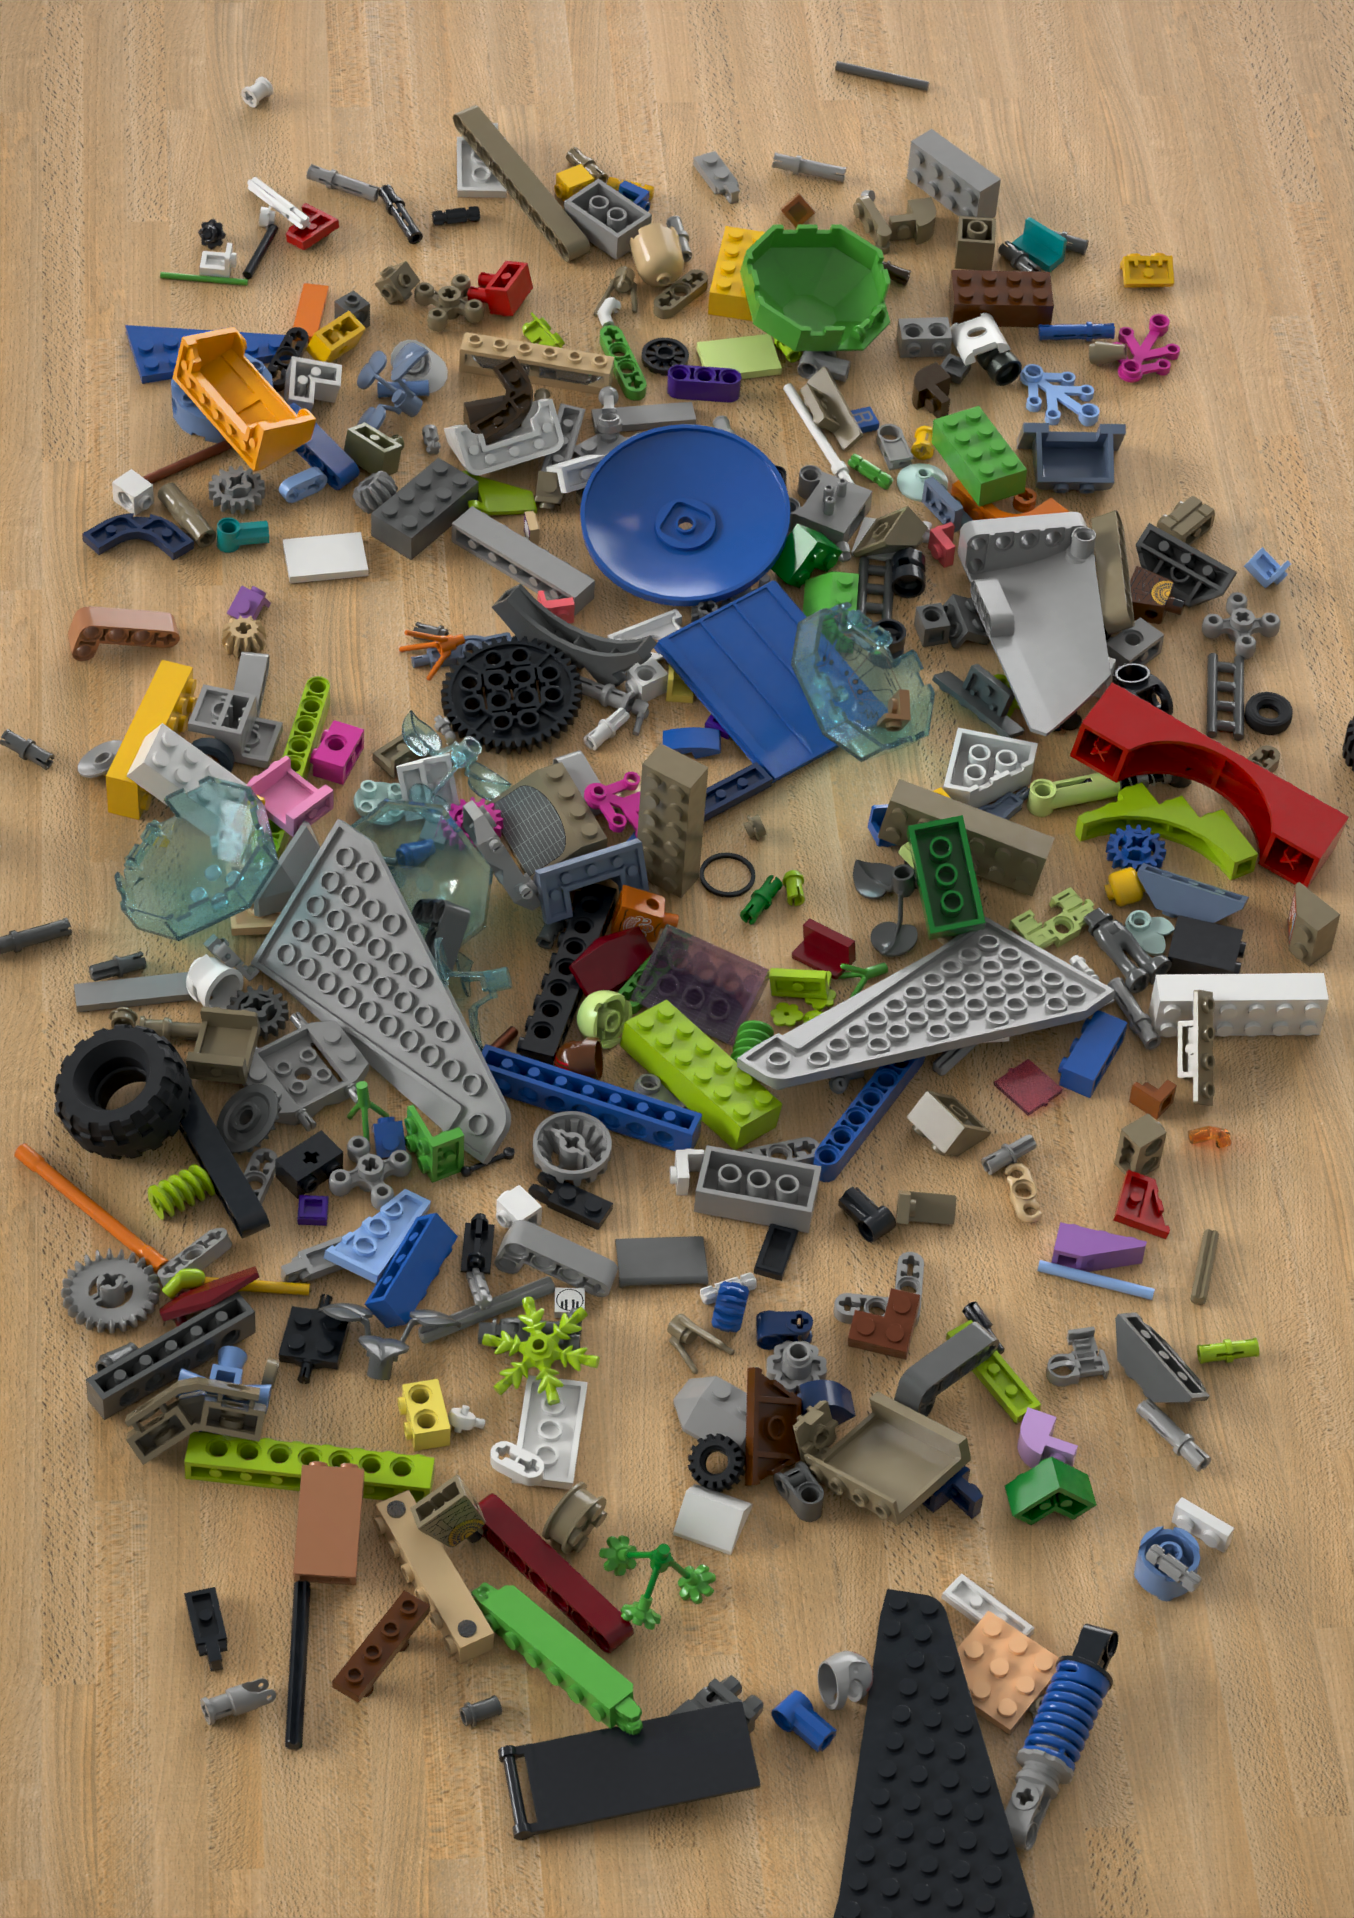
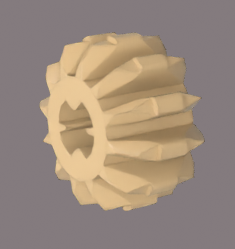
M240 615L237 620L230 618L228 624H223L221 644H223L227 655L234 654L236 659H238L242 651L259 653L264 650L267 638L265 627L262 626L260 620H253L252 616L243 618Z

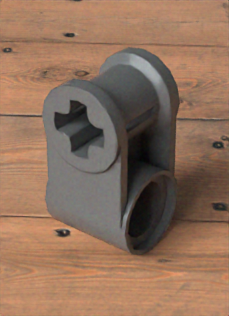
M804 1462L796 1463L795 1468L787 1472H777L774 1474L773 1481L777 1491L788 1502L798 1518L805 1522H813L821 1517L824 1490L812 1476Z

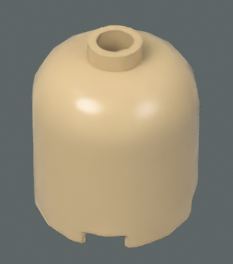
M654 223L638 229L639 234L634 239H630V249L638 274L643 282L653 287H663L677 281L684 271V259L679 236L675 228L672 226L671 228L662 227V223Z

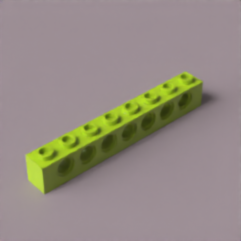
M202 1431L192 1432L189 1436L185 1457V1479L300 1491L302 1465H309L310 1462L319 1461L327 1463L331 1467H340L343 1463L358 1465L359 1468H364L363 1498L387 1500L409 1490L416 1503H418L432 1492L435 1458L426 1457L421 1454L405 1455L396 1454L392 1451L377 1452L368 1451L363 1448H341L329 1444L313 1445L300 1441H276L271 1438H261L259 1442Z

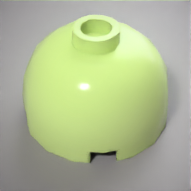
M609 990L596 991L588 995L581 1003L577 1014V1027L584 1039L587 1037L599 1038L603 1049L613 1048L621 1041V1038L618 1037L623 1032L625 1021L632 1018V1005L630 1001L625 1000V996Z

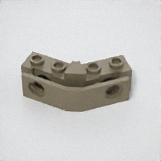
M203 1377L179 1380L126 1415V1425L128 1427L132 1425L134 1428L127 1433L126 1441L143 1465L195 1430L260 1442L266 1405L255 1403L259 1399L260 1388ZM196 1390H202V1391H198V1392L183 1394V1395L179 1396V1399H178V1400H176L175 1402H173V1403L170 1404L169 1406H167V1404H166L167 1401H169L170 1399H172L173 1397H175V1396L178 1395V1394L186 1393V1392H191V1391H196ZM206 1391H207V1392L218 1393V1396H217V1395H212V1394H207ZM223 1395H225L226 1397L241 1401L250 1400V1402L248 1405L233 1401L222 1400ZM159 1409L162 1411L161 1415L154 1418L144 1426L142 1425V1423L140 1424V1422L151 1417Z

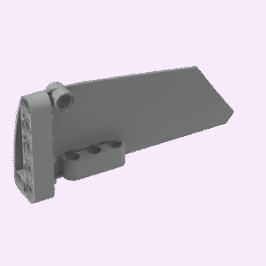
M1078 512L968 521L960 530L958 557L971 584V598L1030 731L1048 736L1079 710L1111 677L1095 567L1094 548L1096 532L1088 528L1083 516Z

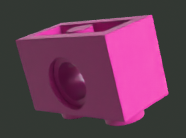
M334 720L329 730H324L320 746L313 749L310 763L313 764V776L344 785L364 749V729Z

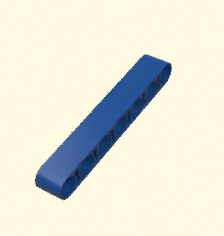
M926 1056L880 1066L817 1147L813 1165L821 1166L820 1181L830 1182L838 1177L924 1064Z

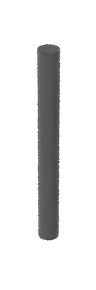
M837 61L835 70L925 91H928L929 81Z

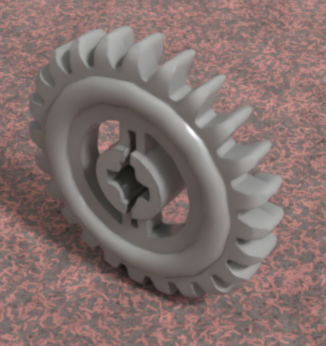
M108 1248L106 1258H103L100 1252L96 1250L95 1261H92L85 1254V1266L75 1261V1271L72 1269L67 1270L68 1278L63 1279L64 1288L61 1290V1296L64 1299L63 1306L68 1309L70 1317H76L77 1324L82 1325L86 1323V1329L88 1330L97 1327L98 1333H102L105 1329H108L109 1333H115L116 1328H119L122 1332L127 1331V1325L135 1328L138 1326L137 1320L146 1321L147 1314L153 1313L155 1311L154 1305L159 1302L158 1294L161 1290L158 1284V1275L153 1274L152 1265L145 1267L144 1257L135 1264L136 1256L134 1252L126 1260L124 1259L123 1249H120L117 1258L113 1257L111 1248ZM97 1283V1293L89 1296L92 1286ZM133 1290L130 1300L123 1306H120L124 1301L125 1293Z

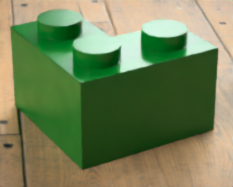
M797 523L788 535L784 549L771 570L787 584L800 588L805 584V580L810 578L814 568L826 572L833 568L843 551L823 533Z
M1052 1456L1043 1459L1038 1465L1025 1473L1019 1474L1013 1481L1005 1485L1012 1516L1029 1525H1033L1054 1511L1074 1520L1097 1506L1088 1474Z

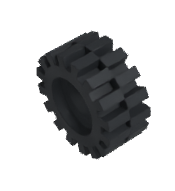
M716 1433V1436L708 1434L706 1439H698L699 1444L691 1447L692 1455L688 1454V1460L690 1461L688 1469L692 1472L691 1476L701 1486L718 1492H723L725 1488L727 1490L732 1489L731 1485L734 1483L738 1485L741 1481L738 1478L740 1475L744 1476L745 1474L743 1466H745L743 1456L745 1454L740 1446L730 1437H725L719 1433ZM717 1451L725 1453L728 1458L726 1469L719 1474L710 1473L706 1467L709 1455Z

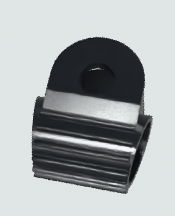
M1131 662V664L1124 663L1123 666H1118V669L1114 670L1112 676L1114 684L1149 702L1165 713L1173 714V702L1167 687L1156 676L1150 674L1151 670L1146 666ZM1156 694L1159 696L1161 704L1158 702Z

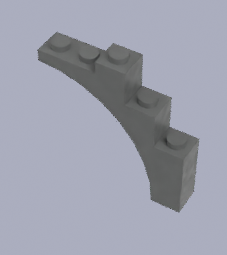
M522 584L506 590L492 606L494 611L520 641L524 636H527L528 643L537 638L538 645L546 641L548 649L556 646L557 653L563 651L564 657L571 659V665H575L579 670L585 667L599 684L603 685L610 683L617 687L626 680L627 670L636 663L640 665L645 663L652 656L650 651L657 644L651 635L635 640H617L585 632L550 612Z

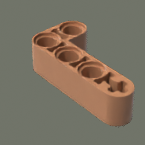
M91 606L83 607L76 611L67 635L72 656L77 661H87L93 658L99 644L170 648L175 646L180 640L176 621L171 613Z

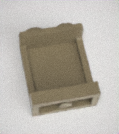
M202 1007L200 1011L202 1023L194 1052H188L186 1058L190 1078L246 1084L260 1034L258 1013L248 1010Z

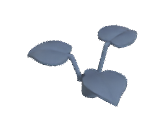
M410 342L395 357L391 380L398 382L403 390H397L379 376V373L387 364L386 354L382 351H376L372 354L369 362L365 364L358 375L357 386L363 390L367 389L376 378V380L394 393L392 396L394 407L379 404L376 409L370 407L362 415L357 425L366 422L378 430L385 419L386 410L393 411L399 415L401 412H404L410 417H414L419 413L423 401L410 391L402 378L429 352L427 349Z

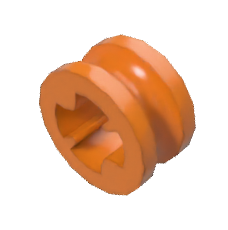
M1025 487V493L1014 496L1013 507L1017 511L1024 513L1033 510L1036 505V492L1031 488Z

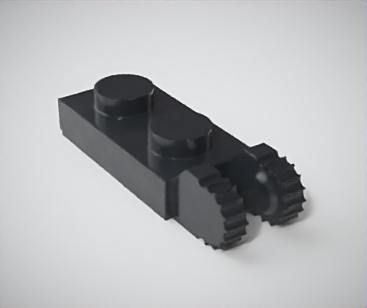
M543 1171L537 1176V1181L543 1186L533 1184L528 1190L535 1200L537 1199L539 1202L546 1204L548 1208L596 1230L600 1229L613 1209L612 1202L568 1182L559 1183L556 1177Z

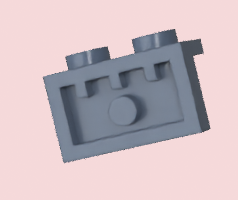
M933 476L924 480L922 503L943 525L952 522L955 525V533L961 530L965 523L972 521V518L963 510L964 508L960 501L956 500L943 484H940Z

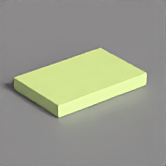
M769 334L697 342L696 349L702 366L735 369L740 372L741 379L781 375L782 367Z

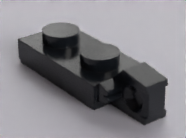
M215 1587L184 1593L196 1651H198L199 1657L207 1655L211 1672L223 1670L221 1652L228 1651V1643Z

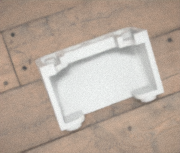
M553 399L533 401L528 415L521 423L522 427L514 429L487 446L483 434L472 433L467 425H454L444 429L449 446L465 470L472 475H483L555 453L561 449L564 443Z

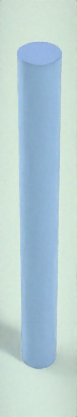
M1040 1260L1038 1265V1272L1149 1300L1153 1299L1154 1288Z

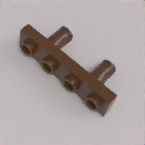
M404 1590L333 1679L332 1688L358 1703L363 1697L370 1696L374 1691L373 1684L398 1652L405 1651L408 1648L409 1638L430 1613V1605Z

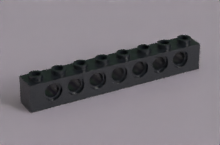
M594 883L582 887L581 891H576L573 900V907H575L572 912L573 917L566 918L565 927L567 929L565 932H560L557 942L558 952H553L550 958V973H545L542 979V994H537L533 1003V1011L535 1012L533 1016L529 1015L525 1024L526 1035L519 1038L516 1053L521 1056L554 1066L555 1054L565 1043L583 995V991L570 971L569 966L595 939L605 936L616 907L617 889Z

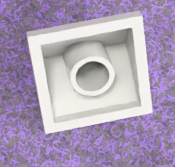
M694 1484L686 1490L673 1535L731 1555L752 1509V1503Z

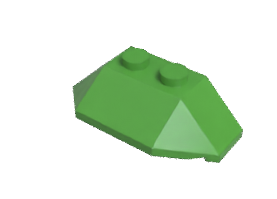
M831 571L805 580L803 613L811 622H815L812 624L817 626L818 631L837 652L838 642L839 652L846 653V645L853 640L852 636H854V633L847 632H854L858 573ZM846 616V621L843 622L842 617Z

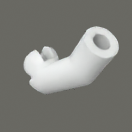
M614 297L605 299L597 311L602 328L607 325H614L611 314L617 313V309H621L620 301Z

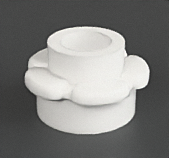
M271 206L268 208L261 207L259 227H266V230L268 226L274 224L276 211H271Z

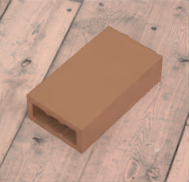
M319 1461L310 1462L309 1465H302L293 1567L294 1582L299 1580L324 1584H357L365 1480L364 1468H359L358 1465L343 1463L340 1467H331L327 1463Z

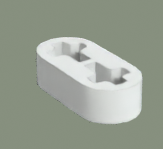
M500 1441L492 1446L490 1464L496 1471L526 1486H535L543 1480L544 1462L541 1458L507 1441ZM505 1454H509V1458L499 1459V1456L503 1457ZM536 1468V1472L531 1471L529 1474L525 1472V1469Z

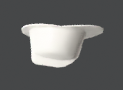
M408 339L395 346L391 353L392 368L397 354L410 342L416 343L429 351L402 379H406V381L429 380V393L438 391L444 386L448 370L440 356L417 340Z

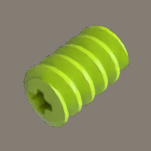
M192 1164L188 1171L183 1169L178 1173V1176L171 1175L168 1181L161 1180L158 1186L151 1185L148 1188L147 1194L154 1212L163 1220L164 1211L170 1217H173L175 1215L174 1206L183 1212L185 1210L184 1201L192 1207L195 1205V1195L200 1201H204V1191L206 1190L210 1196H214L215 1189L208 1173L202 1167Z

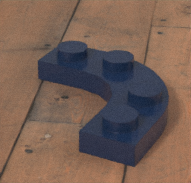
M134 513L121 514L109 518L82 533L83 542L98 555L103 554L122 542L134 539L150 541L172 560L194 549V541L179 527L167 519L150 514V517H134Z

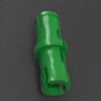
M769 875L759 890H755L751 894V900L740 912V917L744 922L747 923L750 917H752L749 924H754L764 909L767 910L772 905V899L783 887V883L778 877H775L771 883L774 875Z

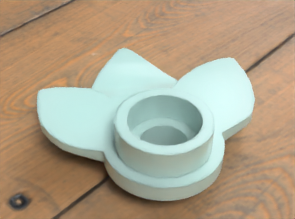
M1135 910L1130 913L1125 921V927L1147 954L1153 956L1164 954L1166 948L1164 936L1171 934L1175 930L1169 920L1163 917H1151L1144 910Z

